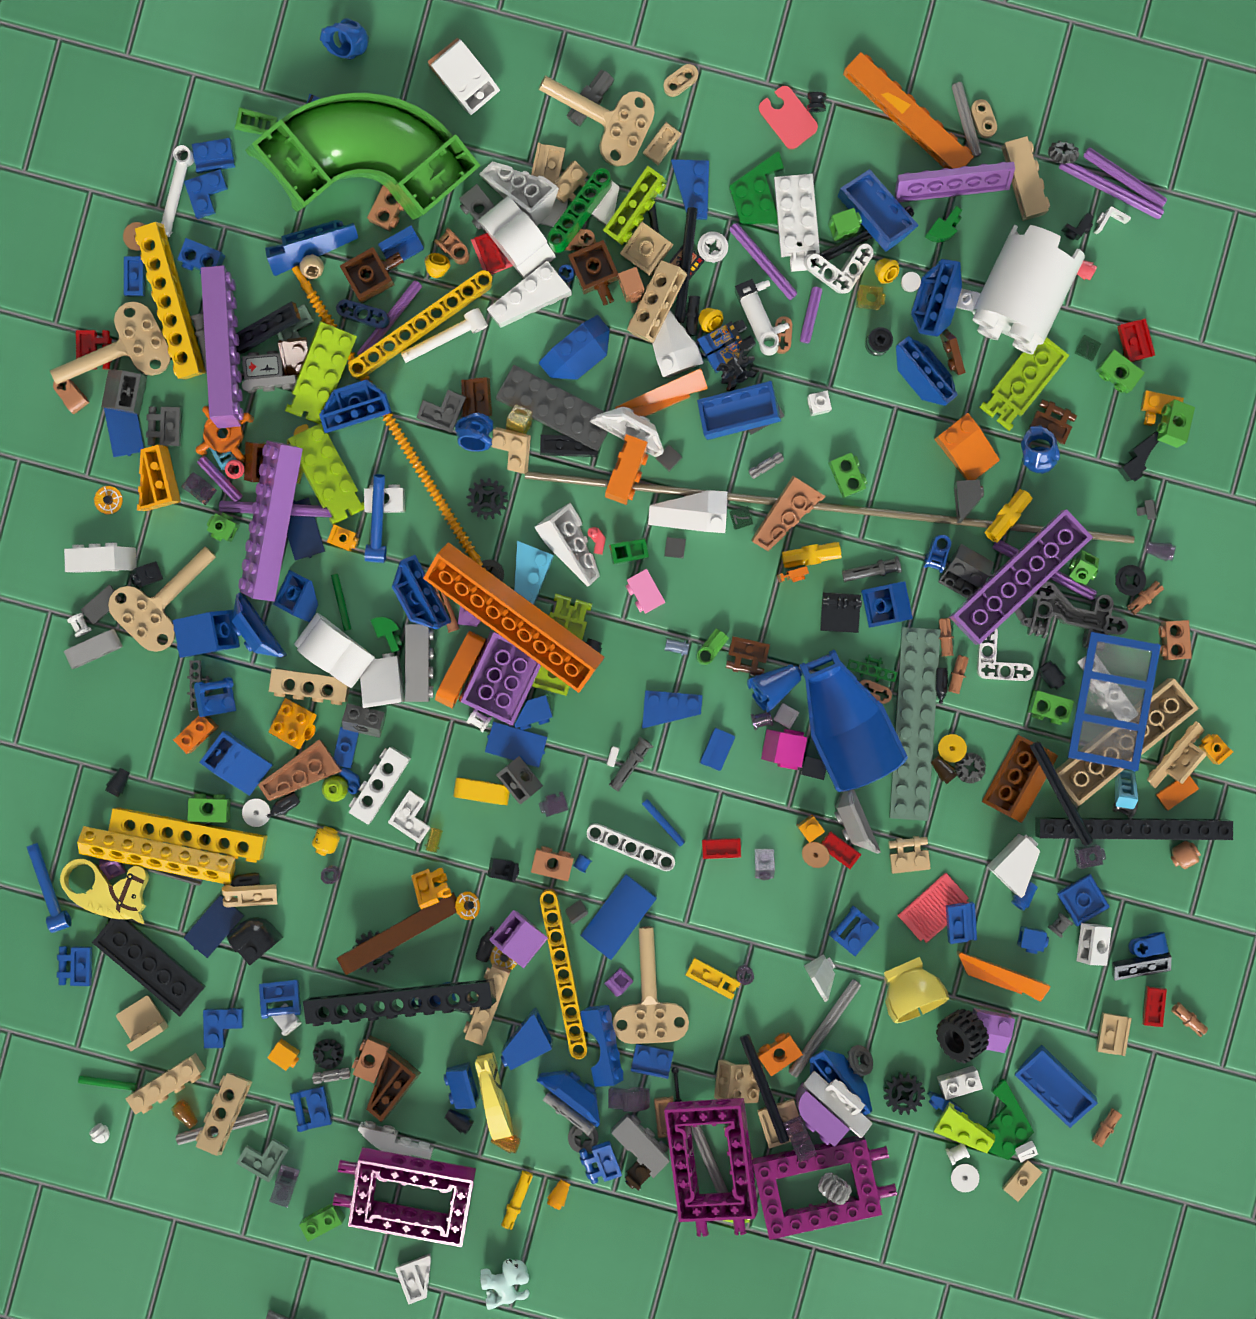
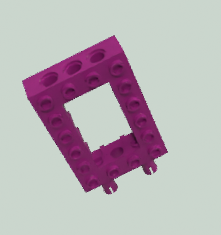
M744 1098L668 1102L664 1113L679 1222L695 1221L697 1236L701 1237L702 1233V1236L705 1237L709 1235L707 1221L733 1220L734 1234L739 1235V1232L740 1235L746 1234L744 1219H755L758 1212V1203ZM712 1124V1126H716L717 1124H727L725 1137H727L729 1149L727 1155L730 1156V1175H732L733 1179L732 1192L699 1194L691 1125L697 1127L698 1125Z
M856 1135L842 1138L835 1147L831 1143L829 1145L820 1143L753 1158L752 1164L769 1240L882 1215L880 1201L882 1198L897 1196L895 1183L878 1187L875 1183L871 1164L873 1163L872 1161L889 1158L887 1146L870 1150L867 1147L865 1137L860 1138ZM851 1163L858 1199L850 1195L849 1199L841 1205L827 1200V1203L809 1204V1207L795 1210L791 1208L783 1214L776 1179Z
M363 1147L357 1163L340 1159L338 1172L355 1175L352 1196L335 1193L333 1205L350 1208L348 1227L462 1247L476 1168ZM377 1179L382 1182L402 1183L403 1186L407 1184L421 1187V1189L440 1190L441 1193H448L453 1188L449 1213L445 1214L374 1201Z

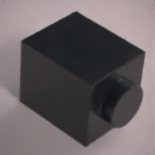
M804 755L802 768L798 767V770H801L800 774L824 780L826 768L822 760Z

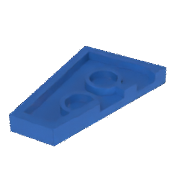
M671 159L686 214L688 207H694L698 210L697 220H707L709 161Z
M645 690L642 729L700 715L703 695Z

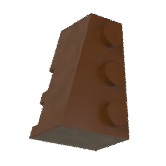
M393 1049L388 1050L366 1110L379 1121L385 1120L421 1072Z

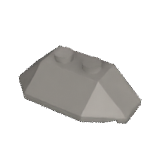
M855 790L841 792L835 805L837 811L834 814L838 823L842 822L844 829L842 833L845 840H849L852 844L874 853H880L881 851Z

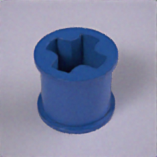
M562 265L559 268L558 274L565 283L572 281L574 278L573 268L570 265ZM565 269L567 272L571 271L568 278L565 275L561 276Z
M579 853L573 866L586 873V869L592 860Z

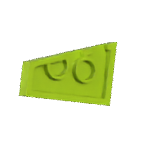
M949 1102L935 1124L933 1132L988 1153L995 1142V1135L979 1123L972 1122L968 1119L967 1114L963 1111L960 1113L954 1108L955 1105Z

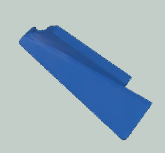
M334 220L281 236L283 244L265 248L266 256L273 275L277 276L297 265L299 266L302 258L306 255L321 256L358 239V234L354 223L343 225L342 221Z

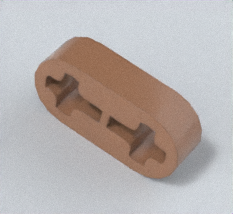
M786 316L778 318L775 322V326L781 324L782 321L789 324V329H786L785 333L777 334L779 343L781 337H784V343L788 345L783 350L779 346L777 350L779 354L787 353L791 347L792 321Z
M870 680L859 681L862 685L868 683V688L873 689L871 694L882 704L888 703L891 700L892 692L889 688ZM883 690H886L885 694L888 695V697L883 698V700L881 701L880 696L876 695L875 692H883Z

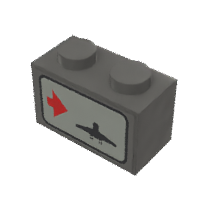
M267 351L265 355L252 352L248 353V356L242 357L244 380L285 376L281 355L278 351Z

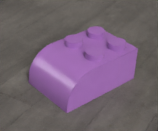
M802 1082L796 1091L795 1100L806 1127L812 1132L816 1130L820 1135L819 1138L825 1144L829 1145L831 1143L835 1147L850 1128L806 1090Z

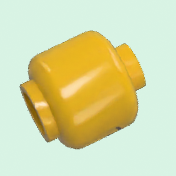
M328 826L319 828L312 841V846L316 848L315 852L326 856L327 853H334L340 841L338 831Z

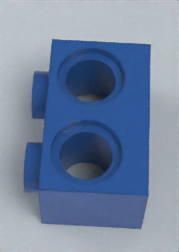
M185 238L177 260L182 263L183 268L191 271L195 268L200 270L201 274V267H206L207 260H214L212 266H222L225 255L218 250ZM191 252H196V257L193 260H188V255Z

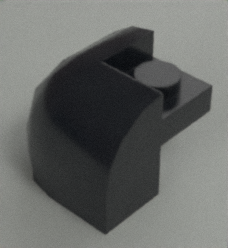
M259 917L248 918L227 935V940L233 950L238 952L249 966L283 938L267 919Z

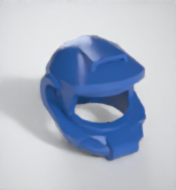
M345 18L340 23H334L332 26L322 28L320 41H322L331 54L351 60L366 51L369 37L367 31L358 22ZM335 31H338V37L341 43L340 48L336 46L333 40V35Z
M479 412L459 419L455 425L458 444L468 451L479 452L488 450L492 445V438L489 437V433L493 430V421L488 416Z
M1041 425L1030 427L1026 431L1021 441L1023 464L1035 473L1043 474L1049 472L1060 459L1056 437L1051 431ZM1043 439L1049 442L1050 448H1029L1028 445L1033 440Z

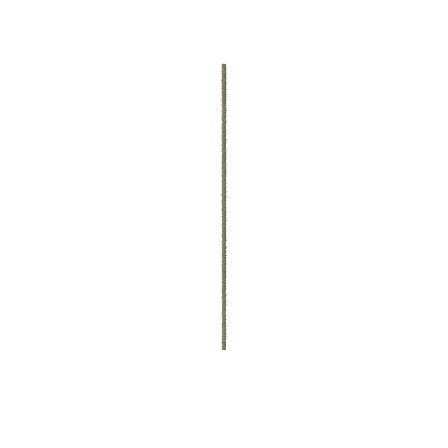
M530 471L525 473V479L598 487H607L609 480ZM635 483L633 487L636 491L683 496L706 491ZM727 493V500L774 505L778 499L774 497ZM818 502L813 508L814 510L988 528L993 522L965 518L962 523H957V518L952 516ZM1015 523L1008 530L1038 533L1045 526ZM1088 531L1092 535V539L1123 543H1134L1135 537L1130 535Z

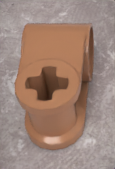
M447 227L445 229L446 232L434 242L457 264H466L470 259L467 247ZM459 250L465 251L464 256L461 258L456 257V253Z
M580 229L565 250H580L596 243L594 233L588 229ZM586 238H589V239H590V240H588V243H584V241L586 240Z
M69 379L57 385L54 381V390L72 414H76L90 403L72 380ZM63 383H66V390L62 389Z

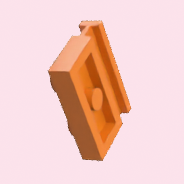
M807 566L788 571L785 573V576L781 573L777 575L779 583L785 581L784 578L797 582L806 579L805 575L809 574Z

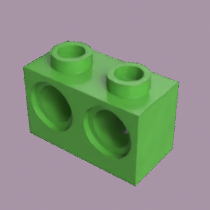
M854 208L832 215L828 225L834 242L857 234L862 220L859 212L856 213Z
M849 453L828 463L842 498L866 489L867 480L864 474H860L858 469L860 463L857 456ZM842 461H847L850 464L849 471L842 470ZM849 479H855L857 481L858 485L856 489H852L848 486Z
M1033 690L1027 712L1032 713L1033 718L1043 720L1046 717L1051 719L1050 723L1062 725V722H1069L1074 701ZM1042 700L1045 703V708L1039 711L1037 703ZM1058 706L1063 708L1061 716H1057L1055 712Z
M331 1203L304 1217L299 1226L309 1242L341 1225L345 1216L340 1206Z

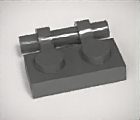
M149 407V414L146 416L148 421V431H146L148 445L155 446L156 438H160V445L181 447L182 408L161 407V414H156L157 407ZM156 421H160V432H156Z

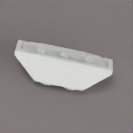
M620 407L598 414L590 420L591 423L623 440L627 434L647 441V453L654 457L660 456L664 452L655 425L650 423L648 418L644 416L639 417L634 414L630 408Z

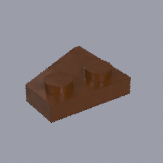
M945 329L940 334V338L949 359L947 360L948 366L957 375L964 374L966 372L957 338Z

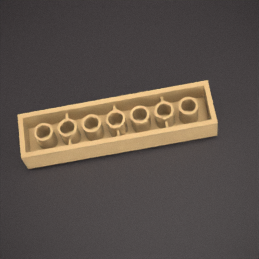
M1174 678L1166 679L1152 692L1141 755L1199 709ZM1142 700L1133 706L1138 716L1129 722L1138 724ZM1109 726L1080 749L1079 752L1132 761L1137 731ZM1069 758L1056 769V772L1073 804L1080 806L1124 769Z

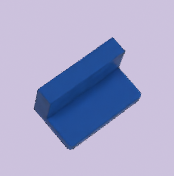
M412 225L378 244L386 258L399 252L403 261L424 250Z
M714 727L700 763L721 771L735 736Z

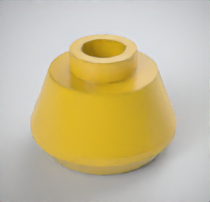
M431 253L425 257L426 271L433 278L444 276L451 266L450 261L443 254Z
M888 258L877 261L874 272L879 282L882 284L892 282L899 274V263Z
M714 308L703 309L698 319L702 330L705 333H711L720 328L723 323V313Z

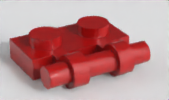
M76 330V359L96 351L97 345H102L103 348L112 344L110 331L102 330V338H97V331ZM110 362L103 364L104 370H110Z

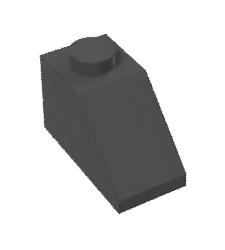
M980 480L956 481L954 497L957 523H962L978 505L981 497L984 496V488L980 486Z

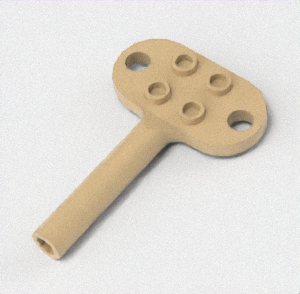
M546 75L538 89L604 126V133L599 145L600 153L607 163L616 167L625 166L634 160L655 113L654 105L650 98L638 91L629 92L622 96L615 109L610 111ZM638 97L643 100L642 108H638L635 105V99ZM612 150H616L619 153L617 161L610 157Z
M138 302L125 303L119 307L114 318L115 327L119 334L118 341L50 370L56 385L121 356L130 357L137 370L145 375L154 376L164 372L170 364L171 357L168 354V345L148 307ZM128 308L134 309L135 315L130 318L124 315L125 310ZM151 361H160V368L152 369L150 367Z
M205 546L154 597H148L137 587H120L113 592L109 599L110 614L145 649L154 652L167 649L174 642L176 635L172 620L165 614V607L216 558V555ZM119 593H124L127 597L126 602L123 604L117 601ZM160 634L167 635V644L162 645L158 642Z
M639 927L642 1001L638 1004L625 1005L617 1010L613 1017V1028L618 1039L624 1043L642 1044L677 1041L688 1030V1015L683 1007L676 1003H662L658 1001L654 927ZM682 1017L685 1020L684 1025L681 1027L674 1024L675 1018ZM619 1020H625L628 1025L625 1029H619L616 1023Z

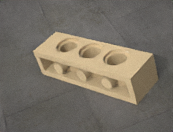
M661 260L655 268L654 275L646 287L642 300L637 305L633 318L629 321L627 330L638 338L654 343L687 273L680 267Z
M276 668L271 671L269 692H274V696L285 697L286 694L293 695V699L304 700V697H312V701L322 703L326 699L331 700V704L342 705V702H348L350 689L349 686L333 676ZM289 679L295 682V687L292 690L286 686ZM307 682H312L314 685V690L311 693L305 689ZM327 684L333 687L331 695H327L324 692Z
M227 1073L226 1076L222 1077L219 1084L221 1087L218 1094H215L212 1100L213 1107L211 1112H208L205 1116V1126L196 1137L197 1148L216 1156L222 1155L252 1081L233 1073ZM229 1090H232L234 1092V1097L232 1100H229L227 1098V1092ZM221 1108L226 1110V1116L223 1119L219 1116ZM214 1126L218 1129L216 1137L211 1134V1129Z

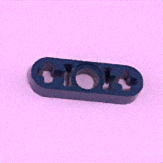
M347 299L339 301L336 306L337 313L344 319L378 329H384L390 323L389 315L384 310ZM348 306L351 310H354V312L352 313L348 310L344 312L342 309ZM361 310L368 311V314L364 319L359 318V312ZM373 315L378 318L383 317L384 320L378 322L375 318H373Z

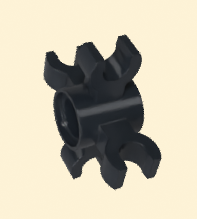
M749 349L741 350L739 357L731 359L727 364L720 363L717 367V371L724 372L721 376V384H728L726 391H733L736 388V383H742L748 377L754 378L758 374L759 370L752 369L755 357H747Z

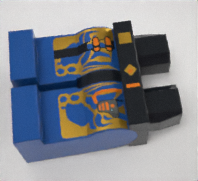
M743 320L734 323L731 321L708 335L697 339L699 346L715 373L719 372L716 369L720 363L727 364L731 359L739 357L741 350H750L756 345L751 335L743 340L739 334L747 330Z

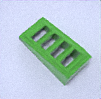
M239 107L235 129L263 135L267 131L265 130L266 121H270V129L276 124L277 117ZM243 116L247 117L246 124H242ZM251 118H255L254 126H250ZM259 119L263 120L261 128L257 127Z

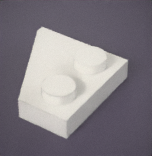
M601 178L599 182H604L607 179ZM613 181L610 190L591 214L605 226L615 213L619 186ZM591 193V194L588 195V197H594V196H595L594 193Z
M431 1253L398 1265L395 1268L408 1305L427 1298Z

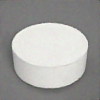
M908 272L901 279V286L907 292L916 291L921 284L920 276L915 272Z

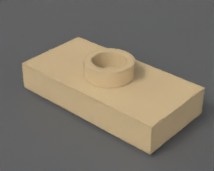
M666 122L644 150L643 155L659 165L680 138L681 133Z
M1027 1159L1002 1188L1018 1202L1043 1172Z

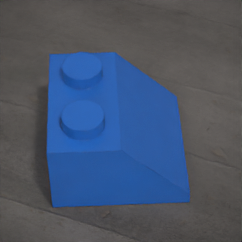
M905 581L861 590L869 628L913 619Z
M470 1062L447 1068L446 1074H444V1081L451 1090V1093H449L450 1103L455 1105V1109L476 1108L479 1095Z

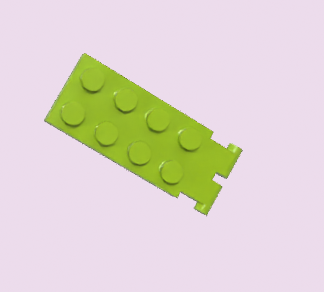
M322 321L319 322L291 392L294 394L291 405H286V412L301 417L303 412L306 411L305 419L317 424L322 423L319 414L324 409L333 390L337 388L357 338L356 335Z
M1046 337L1043 344L1037 345L1034 354L1022 352L991 391V394H993L992 398L988 403L983 402L979 408L992 418L998 413L1000 416L996 421L1010 431L1014 426L1012 421L1017 415L1022 416L1070 355Z
M322 423L287 439L288 444L303 449L300 466L323 509L327 507L332 517L329 520L332 525L348 518L346 510L349 511L351 516L364 510V502L360 503L355 494L358 489L329 435L324 432Z
M555 594L554 601L557 604L554 613L550 612L549 616L583 640L587 622L584 619L586 611H591L592 603L576 599L575 605L571 606L572 598ZM543 666L540 667L532 684V687L567 696L570 687Z

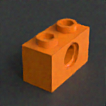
M198 716L173 741L186 754H189L202 744L219 726L210 716Z
M789 1032L779 1034L775 1038V1042L770 1045L768 1043L763 1045L759 1049L760 1052L757 1053L758 1058L771 1076L803 1055ZM778 1048L784 1050L783 1055L780 1057L774 1055V1051Z

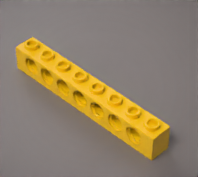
M153 222L135 228V240L140 246L141 260L146 266V278L151 284V295L157 304V316L163 325L162 333L165 339H167L169 346L167 350L174 363V374L178 379H189L205 374V366L196 336L194 335V328L164 224ZM154 241L155 247L151 250V243ZM160 260V267L157 269L156 263ZM163 279L166 280V285L164 287H162L161 285ZM169 297L171 298L170 306L167 305V299ZM174 316H176L177 319L175 325H173L172 319ZM179 335L182 336L180 344L177 341ZM185 353L187 354L186 362L183 361V355Z
M120 807L112 809L108 829L110 832L171 843L177 846H187L197 850H208V852L216 854L224 853L227 856L235 857V859L244 857L246 858L245 861L257 863V860L263 859L267 836ZM129 820H133L135 823L133 830L128 827ZM148 823L153 825V833L147 831L146 826ZM166 827H170L173 830L171 837L166 835ZM186 830L192 834L191 840L185 839L184 832ZM204 834L210 836L211 841L209 844L204 843ZM223 838L229 840L230 845L228 848L222 845L221 841ZM242 841L248 844L249 848L247 851H243L240 848Z
M83 826L77 841L79 854L227 885H231L236 869L235 857Z

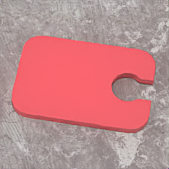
M782 86L774 93L783 100V107L781 109H774L771 106L770 100L766 98L760 103L759 112L788 149H795L817 132L818 124L788 86Z

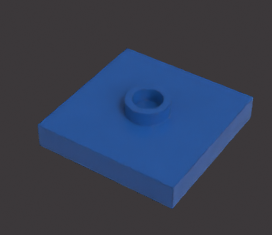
M1087 874L1056 893L1077 927L1110 908L1091 874Z

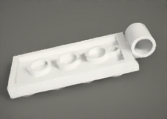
M813 174L774 177L781 257L790 256L791 272L806 271L807 269L804 266L805 257L809 254H820Z

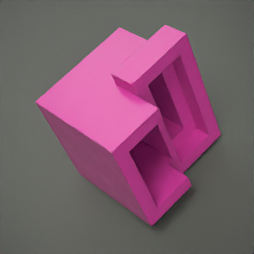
M767 729L761 759L778 763V767L797 770L798 767L802 768L807 737H804L805 732L784 729V732Z

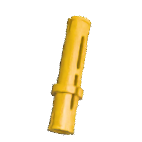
M522 1170L512 1199L507 1204V1211L501 1223L502 1227L510 1230L513 1229L517 1215L521 1212L520 1208L529 1184L534 1176L532 1173Z

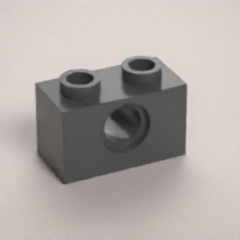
M476 184L459 198L461 203L459 207L466 215L470 214L472 216V223L478 230L482 229L486 232L478 222V219L491 210L494 204ZM477 206L484 207V211L482 213L478 214L474 212Z
M347 703L342 719L343 729L380 738L385 723V712Z
M520 756L496 774L519 804H522L543 787Z

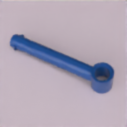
M382 474L373 475L370 544H367L365 548V561L385 563L387 548L382 546L385 475Z
M38 843L27 846L50 916L46 917L49 931L54 933L71 927L70 915L66 910L61 911Z

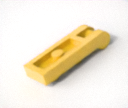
M695 957L685 973L691 979L729 999L734 998V992L741 984L739 980ZM725 981L730 983L727 989L723 988Z

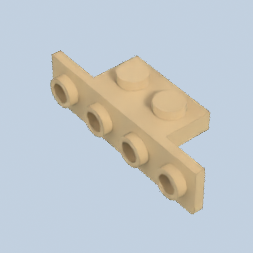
M1196 721L1193 725L1189 726L1184 736L1176 741L1173 749L1162 758L1157 768L1150 772L1147 781L1152 787L1156 789L1167 774L1183 784L1206 757L1207 754L1194 745V742L1205 731L1200 723Z

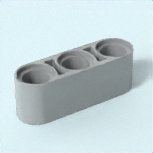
M111 629L65 650L64 653L71 669H75L123 646L116 630Z

